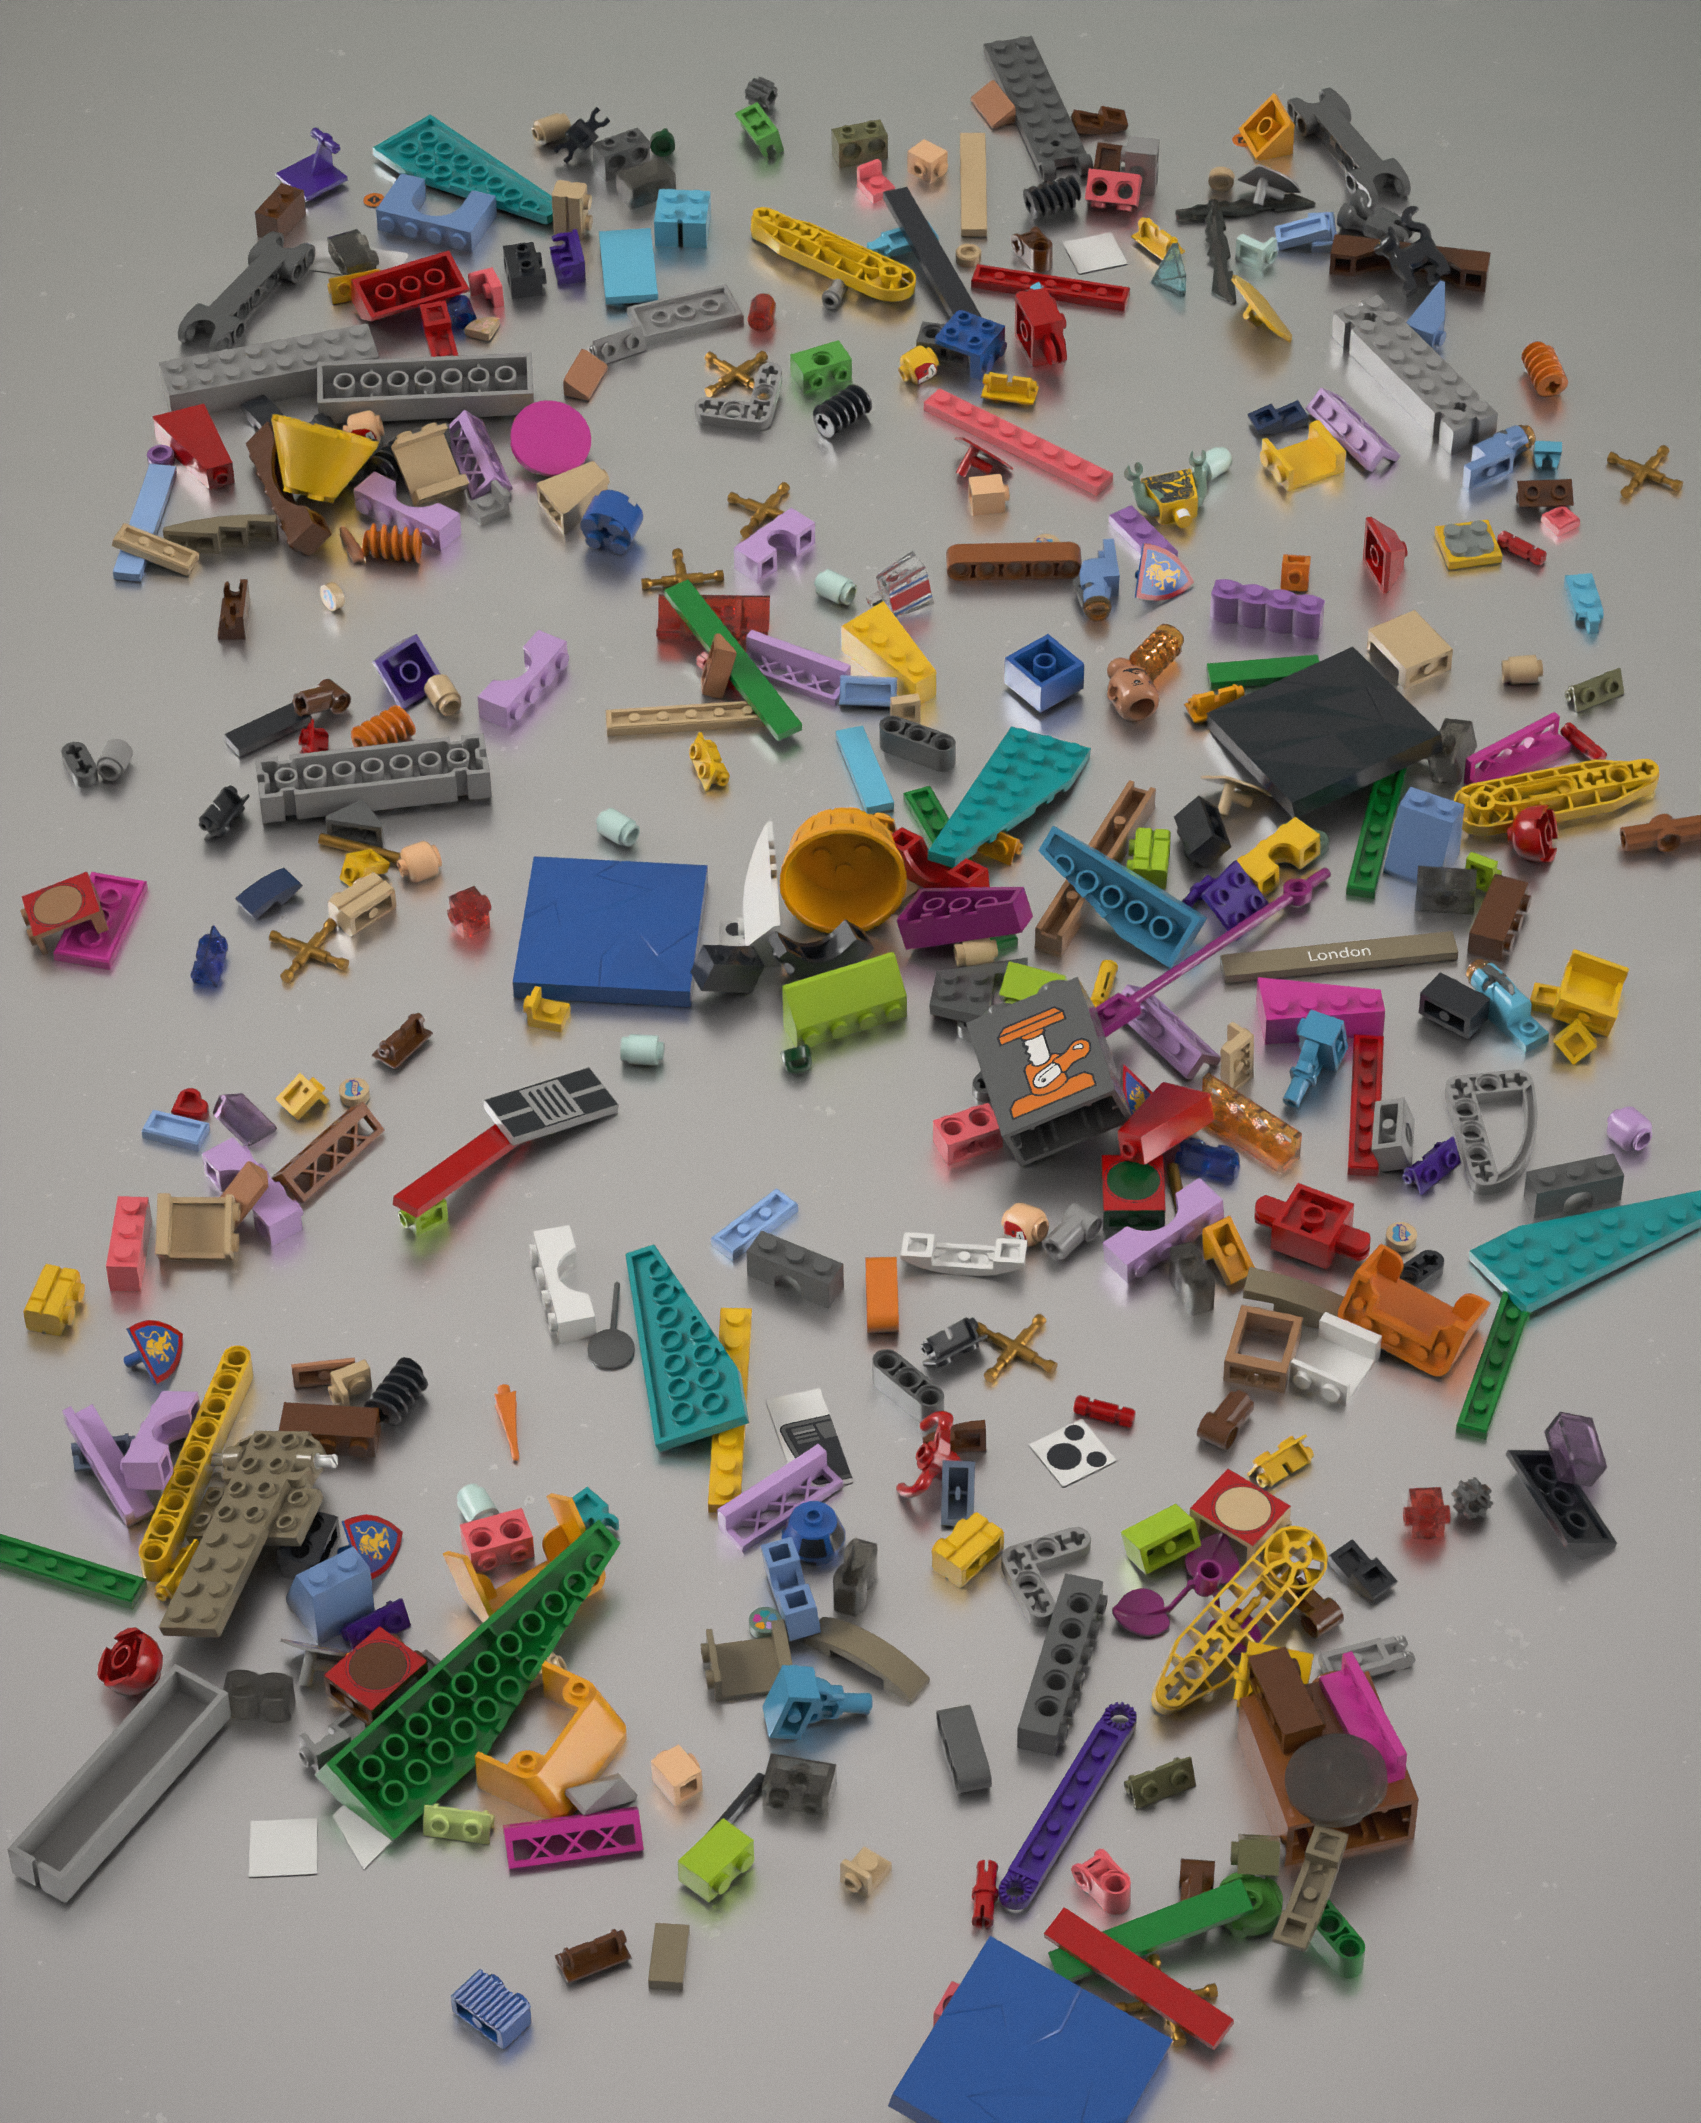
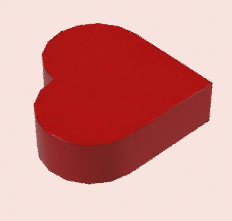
M187 1088L179 1093L171 1114L204 1121L209 1117V1105L202 1099L201 1093L197 1089Z

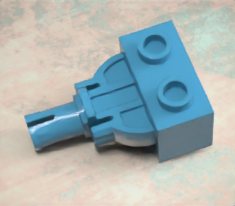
M1311 1009L1306 1019L1302 1018L1297 1027L1296 1034L1299 1036L1301 1053L1296 1067L1292 1066L1289 1070L1292 1080L1282 1099L1285 1105L1295 1109L1299 1108L1308 1087L1316 1085L1317 1076L1322 1068L1337 1072L1348 1049L1344 1021Z
M782 1665L762 1707L769 1738L801 1740L808 1724L822 1719H838L843 1713L868 1715L872 1709L873 1701L870 1693H844L842 1685H831L827 1680L816 1677L814 1667Z

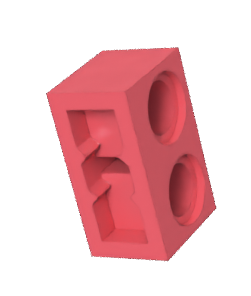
M1089 168L1085 200L1087 203H1091L1090 207L1106 209V205L1116 206L1118 211L1131 212L1132 208H1138L1142 176L1140 174ZM1099 183L1107 185V191L1102 196L1094 194V188ZM1125 186H1130L1133 189V193L1128 199H1122L1119 196L1120 190Z
M989 1103L973 1106L969 1109L933 1120V1142L947 1166L1003 1148V1138L995 1113Z
M522 1508L460 1524L461 1544L465 1555L469 1557L476 1573L535 1557L533 1535Z

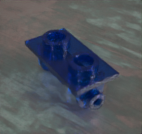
M214 925L211 926L210 934L203 935L198 941L195 956L197 961H194L190 976L195 984L201 985L206 981H211L216 988L219 985L223 972L228 943Z
M1192 1137L1179 1143L1183 1152L1177 1151L1175 1163L1180 1164V1168L1201 1172L1203 1163L1206 1162L1209 1163L1206 1174L1224 1179L1235 1177L1237 1170L1235 1165L1240 1166V1158L1233 1148L1226 1145L1209 1146L1203 1140Z

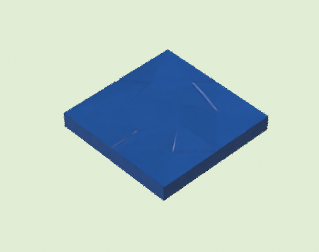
M534 856L512 982L514 998L531 996L534 986L541 987L542 998L549 1000L691 1007L695 979L690 971L699 951L708 885V865Z
M989 1936L894 2090L888 2107L916 2123H1127L1166 2056L1173 2039L1089 1991L1082 1989L1075 1983L994 1937Z

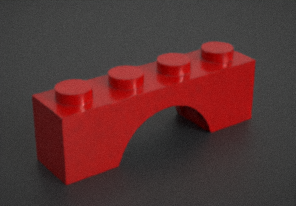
M903 827L891 834L896 848L902 857L906 877L909 881L923 888L990 887L988 868L967 858L953 868L927 860L929 849L923 837Z

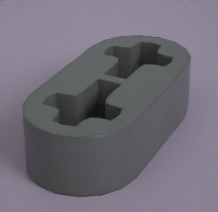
M70 742L64 745L61 750L63 764L73 783L84 788L94 785L98 781L97 766L87 747L81 742Z

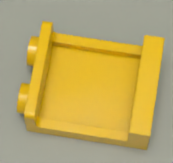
M1574 949L1565 966L1551 1017L1569 1024L1578 1018L1588 1031L1608 1037L1617 1019L1619 1011L1617 1006L1629 968Z

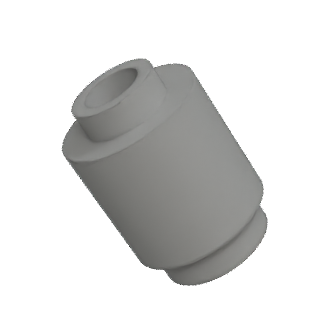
M121 739L109 740L97 761L98 774L108 781H114L121 777L133 756L131 746Z

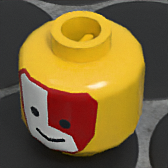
M919 345L900 357L901 367L898 368V372L905 382L910 381L915 385H920L936 375L939 361L930 347L925 348Z

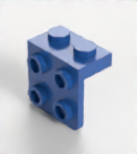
M959 310L935 336V343L970 356V377L980 380L986 372L991 371L995 361L1006 352L1005 325Z

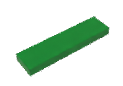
M1317 654L1207 663L1206 672L1211 690L1229 687L1233 684L1237 686L1242 685L1243 687L1265 686L1280 681L1320 661Z

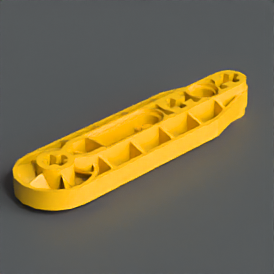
M758 207L753 210L750 226L752 238L768 245L777 254L833 280L841 279L846 286L881 301H903L915 293L916 275L907 266L813 223L791 218L768 207Z
M1651 759L1633 761L1590 760L1472 783L1462 787L1455 794L1453 801L1464 804L1463 831L1476 836H1491L1506 833L1508 827H1512V822L1517 813L1533 805L1548 804L1549 807L1547 809H1553L1557 822L1613 812L1638 798L1653 794L1658 785L1659 766Z
M1288 1526L1276 1531L1173 1643L1152 1692L1151 1702L1157 1712L1163 1715L1174 1714L1224 1687L1234 1676V1673L1239 1670V1665L1236 1667L1227 1657L1238 1643L1247 1648L1248 1641L1255 1642L1248 1632L1259 1620L1272 1628L1259 1642L1263 1644L1321 1580L1327 1569L1328 1555L1325 1545L1315 1533L1299 1526ZM1261 1552V1560L1259 1562L1255 1558ZM1292 1556H1295L1298 1559L1296 1563L1291 1561L1290 1558ZM1312 1560L1320 1562V1570L1308 1568ZM1249 1565L1258 1577L1247 1589H1244L1235 1580ZM1302 1572L1307 1583L1305 1585H1299L1296 1579ZM1256 1587L1260 1594L1257 1597H1253L1247 1606L1232 1620L1229 1617L1231 1613ZM1228 1588L1237 1600L1224 1612L1214 1605V1602ZM1304 1592L1300 1598L1294 1593ZM1265 1596L1270 1601L1243 1630L1240 1626L1251 1612L1261 1604L1260 1600ZM1281 1597L1293 1606L1277 1621L1269 1609ZM1208 1611L1217 1622L1203 1635L1193 1625ZM1187 1634L1196 1645L1182 1658L1175 1652L1180 1640ZM1212 1646L1216 1651L1205 1661L1201 1656ZM1170 1663H1172L1175 1668L1166 1677L1165 1674L1169 1668ZM1219 1665L1229 1672L1230 1675L1224 1681L1212 1687L1206 1678ZM1184 1667L1192 1668L1196 1672L1197 1679L1187 1677ZM1174 1686L1180 1689L1171 1700L1165 1697ZM1197 1688L1203 1691L1197 1696L1189 1698Z

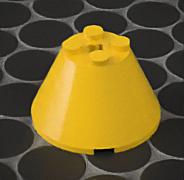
M272 414L271 421L284 485L283 491L305 495L307 498L317 501L334 503V500L365 464L379 444L378 441H371L372 439L346 431L316 423L312 425L300 419Z

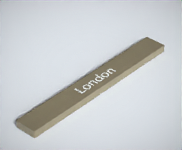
M1453 931L1224 954L1220 955V965L1225 983L1257 980L1258 977L1280 978L1458 959L1459 952Z

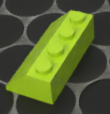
M893 952L782 986L783 1027L794 1047L805 1044L813 1047L817 1044L907 1017V994L896 956Z

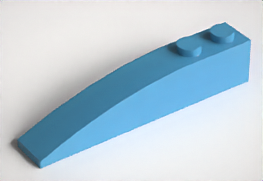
M1052 826L1038 850L1073 885L1075 890L1095 908V911L1115 929L1114 931L1121 938L1169 968H1172L1190 947L1207 920L1206 916L1056 826Z

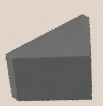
M363 800L326 816L327 834L380 848L384 847L383 823Z

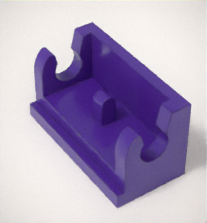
M573 229L572 232L553 235V242L564 241L563 245L550 247L557 285L586 282L585 260L577 229Z

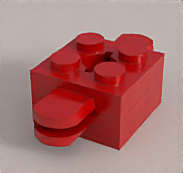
M1046 287L1036 290L1033 288L1027 289V292L1023 290L1018 291L1015 294V337L1032 368L1047 364L1053 366L1057 362L1060 364L1066 363L1067 351L1063 335V329H1066L1067 326L1064 314L1058 311L1055 298L1049 295Z
M1297 1183L1286 1202L1264 1195L1255 1203V1223L1272 1229L1270 1249L1326 1270L1336 1254L1358 1262L1369 1256L1370 1234L1353 1227L1354 1203Z

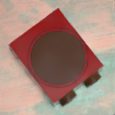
M379 1626L324 1674L326 1695L369 1726L382 1714L381 1706L411 1679L415 1677L420 1680L429 1672L428 1661L420 1651H413L406 1646L398 1635L388 1633Z

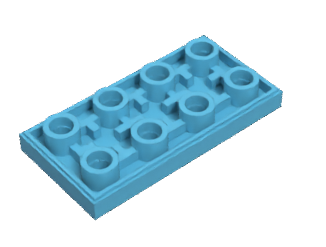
M651 228L599 231L606 305L643 304L658 300Z

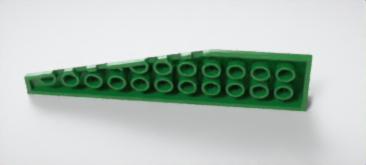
M598 1519L327 1762L315 1776L339 1802L393 1841L424 1813V1805H433L475 1766V1755L478 1751L485 1755L488 1754L493 1746L492 1744L502 1732L530 1684L540 1672L542 1664L552 1653L563 1632L573 1620L575 1613L590 1593L594 1583L602 1574L621 1543Z

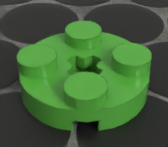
M1237 1872L1223 1879L1219 1887L1241 1879L1250 1902H1257L1253 1907V1914L1223 1925L1230 1930L1234 1937L1245 1938L1247 1936L1260 1935L1277 1926L1282 1913L1283 1895L1280 1887L1273 1879L1267 1876L1263 1879L1262 1877L1250 1874H1237Z

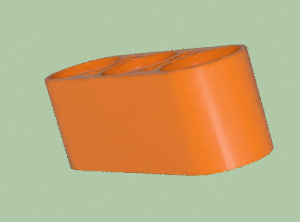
M865 1257L867 1333L899 1332L897 1257Z

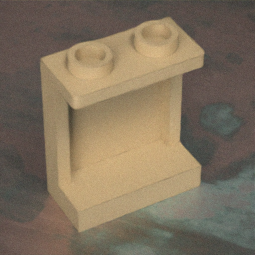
M1416 610L1368 629L1367 649L1370 652L1380 650L1399 670L1398 683L1404 690L1451 670L1453 649Z
M158 1193L155 1255L159 1260L234 1261V1252H239L240 1244L239 1233H235V1221H240V1203H236V1199L232 1194H226V1197H172L170 1193Z

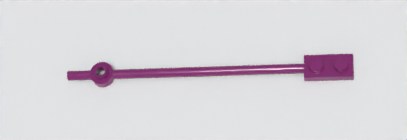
M1324 867L1306 880L1295 878L1286 881L1283 885V895L1134 994L1126 997L1118 992L1097 1006L1096 1010L1105 1037L1141 1014L1140 1003L1287 905L1302 906L1310 902L1312 899V889L1331 877L1329 869Z

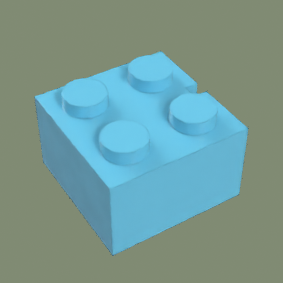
M659 189L654 218L655 246L678 247V223L683 224V247L707 248L711 221V192Z

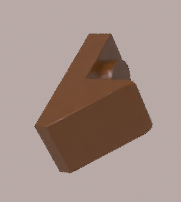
M1098 142L1093 169L1120 172L1122 145ZM1099 183L1094 188L1095 195L1102 196L1107 191V185L1104 183Z

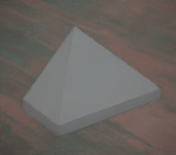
M619 1773L570 1787L565 1791V1795L584 1816L636 1800L638 1796Z

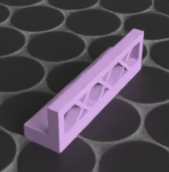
M1321 387L1305 408L1316 420H1319L1332 436L1366 470L1373 472L1383 457L1397 462L1401 456L1340 395Z
M464 410L449 424L451 451L461 474L466 473L469 481L467 488L472 499L482 497L491 490V481L497 480L503 488L506 487L510 492L513 487L483 421ZM462 426L459 437L455 438L453 434ZM465 443H469L467 453L462 454ZM477 460L474 471H469L472 461ZM480 477H484L486 481L477 488Z
M751 630L746 636V653L751 659L762 662L763 665L757 667L770 683L833 706L839 702L840 676L851 675V665ZM782 669L787 671V674L776 675L772 671ZM807 678L812 683L801 684L796 680ZM832 687L837 690L832 695L823 692L821 689Z
M1127 984L1121 994L1129 997L1142 987ZM1155 995L1140 1003L1141 1014L1128 1022V1024L1185 1078L1193 1080L1203 1063L1218 1066L1221 1057Z
M93 1404L77 1413L74 1412L71 1406L62 1410L65 1425L126 1527L129 1528L154 1514L155 1508L144 1490L127 1489L125 1477L120 1473V1461L124 1456Z
M817 1444L718 1508V1528L743 1553L783 1527L798 1505L808 1501L821 1502L843 1487V1480L827 1466V1452ZM821 1475L831 1482L825 1487L811 1486L812 1481ZM792 1494L805 1495V1500L798 1504L786 1503V1498ZM767 1510L780 1511L779 1517L774 1520L761 1519V1514ZM741 1527H755L754 1533L745 1539H742L735 1531Z

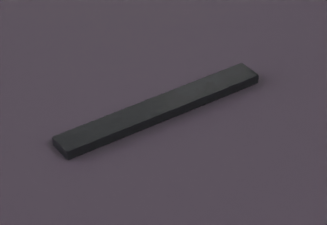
M908 187L883 192L885 204L950 318L959 310L982 317Z

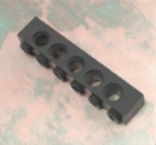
M1065 1573L1018 1724L1017 1748L1056 1756L1059 1744L1066 1743L1069 1732V1724H1066L1068 1717H1074L1077 1705V1698H1074L1075 1691L1081 1692L1084 1683L1085 1672L1081 1671L1083 1665L1089 1666L1093 1647L1089 1645L1091 1639L1097 1640L1100 1629V1621L1097 1618L1099 1614H1105L1108 1595H1103V1581Z

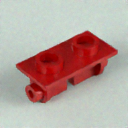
M311 719L307 729L303 728L300 733L298 742L302 746L300 754L328 751L329 734L324 728H314V719Z

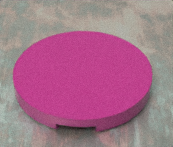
M545 400L528 405L516 416L511 428L510 446L515 458L526 470L535 475L537 473L553 477L579 467L586 461L591 448V433L587 422L578 411L562 402Z

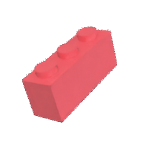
M118 1196L106 1263L110 1291L141 1292L152 1226L149 1197Z

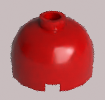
M1548 804L1533 805L1521 810L1515 816L1512 827H1508L1507 830L1509 844H1513L1515 852L1529 862L1550 863L1554 860L1557 848H1552V839H1558L1557 821L1553 809H1547L1549 807Z
M133 1627L121 1631L114 1637L118 1642L113 1648L109 1649L106 1647L98 1664L97 1675L99 1680L104 1682L103 1685L123 1696L139 1695L154 1686L160 1679L163 1654L158 1643L140 1629Z

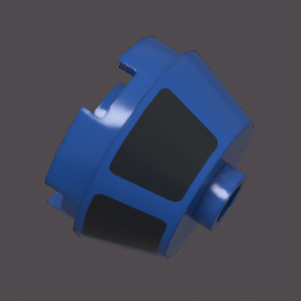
M808 1501L798 1505L782 1529V1539L792 1537L800 1560L816 1562V1566L830 1563L838 1557L839 1551L845 1542L846 1531L837 1514L829 1505L819 1501Z

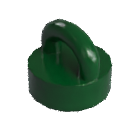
M663 128L651 136L650 149L652 153L658 157H666L675 150L674 136L667 128Z
M807 1044L787 1049L780 1053L782 1062L789 1073L802 1074L808 1071L812 1065V1054ZM804 1058L805 1063L802 1066H792L791 1061Z

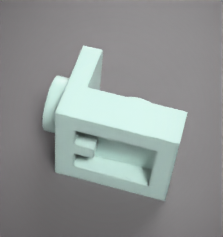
M1241 234L1236 239L1235 260L1262 271L1269 264H1272L1277 257V239L1271 237L1265 243Z

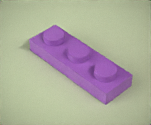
M1132 505L1109 515V524L1140 555L1142 544L1147 543L1167 549L1178 557V551Z

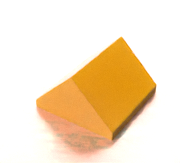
M1273 93L1238 129L1258 161L1293 154L1295 125L1278 96Z

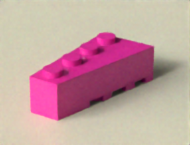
M1258 977L1256 1004L1265 1045L1300 1042L1299 1036L1296 1034L1297 1027L1302 1018L1306 1019L1310 1009L1343 1020L1347 1039L1354 1038V1034L1383 1036L1385 1007L1380 989Z

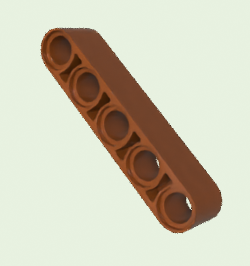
M1074 542L955 544L946 551L947 575L955 581L1071 579L1079 576L1082 566L1081 549Z

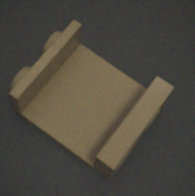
M784 1619L771 1621V1637L715 1644L712 1629H706V1643L700 1644L702 1662L709 1663L710 1669L705 1670L707 1689H714L716 1702L768 1695L781 1666L793 1665Z

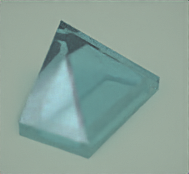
M1172 243L1150 283L1179 297H1184L1186 294V273L1178 243Z

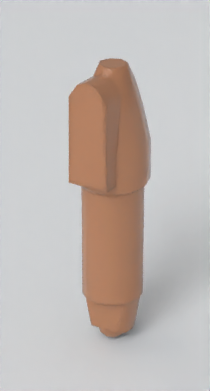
M340 527V537L347 546V553L353 563L364 561L360 545L346 527Z

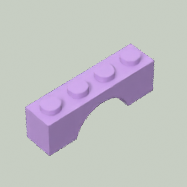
M375 471L354 488L356 510L392 528L394 525H397L400 532H403L406 526L408 527L409 535H413L415 528H419L422 543L440 552L461 535L460 513L440 503L427 507L404 505L397 500L396 482Z
M538 630L523 646L524 664L527 672L511 680H492L478 696L479 718L506 729L515 720H519L524 710L537 700L538 695L546 686L552 683L559 671L566 668L569 662L567 641Z
M234 1137L202 1153L205 1175L221 1192L226 1190L248 1161L267 1171L262 1163L258 1164L253 1159L250 1150L245 1145L241 1146ZM267 1171L269 1187L254 1205L252 1211L255 1229L272 1247L303 1230L301 1220L303 1210L296 1200H291L286 1195L285 1189L280 1182L272 1180Z
M1198 1178L1175 1194L1177 1214L1166 1226L1152 1231H1140L1127 1226L1103 1242L1105 1262L1127 1283H1130L1137 1277L1144 1276L1150 1268L1161 1261L1169 1259L1174 1252L1185 1244L1189 1245L1202 1234L1203 1228L1224 1218L1223 1199L1203 1180Z
M161 1391L155 1404H152L147 1418L141 1423L138 1434L131 1441L130 1448L125 1457H122L120 1461V1473L125 1477L127 1489L164 1490L174 1472L168 1444L188 1436L200 1408L198 1392Z

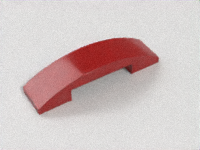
M446 301L419 305L430 357L459 356L451 329V319Z

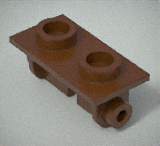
M1572 479L1517 481L1518 493H1516V504H1519V508L1574 506Z
M420 1013L410 1014L408 1020L400 1026V1029L379 1043V1048L372 1054V1057L396 1069L433 1034L432 1031L424 1028L425 1018Z
M612 1929L611 1933L595 1938L593 1941L585 1942L570 1949L567 1947L563 1948L562 1953L555 1955V1959L568 1984L630 1960L632 1957L625 1945L627 1939L624 1931H616V1929Z

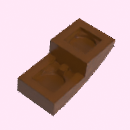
M1101 106L1098 114L1074 109L1071 115V121L1077 133L1110 134L1124 131L1128 128L1125 110Z
M985 1420L952 1425L950 1450L955 1453L987 1451ZM936 1431L922 1437L923 1444L934 1441Z

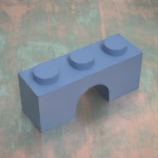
M792 1537L760 1545L765 1572L781 1618L784 1619L789 1641L821 1633L817 1606L809 1584L805 1583L800 1558Z

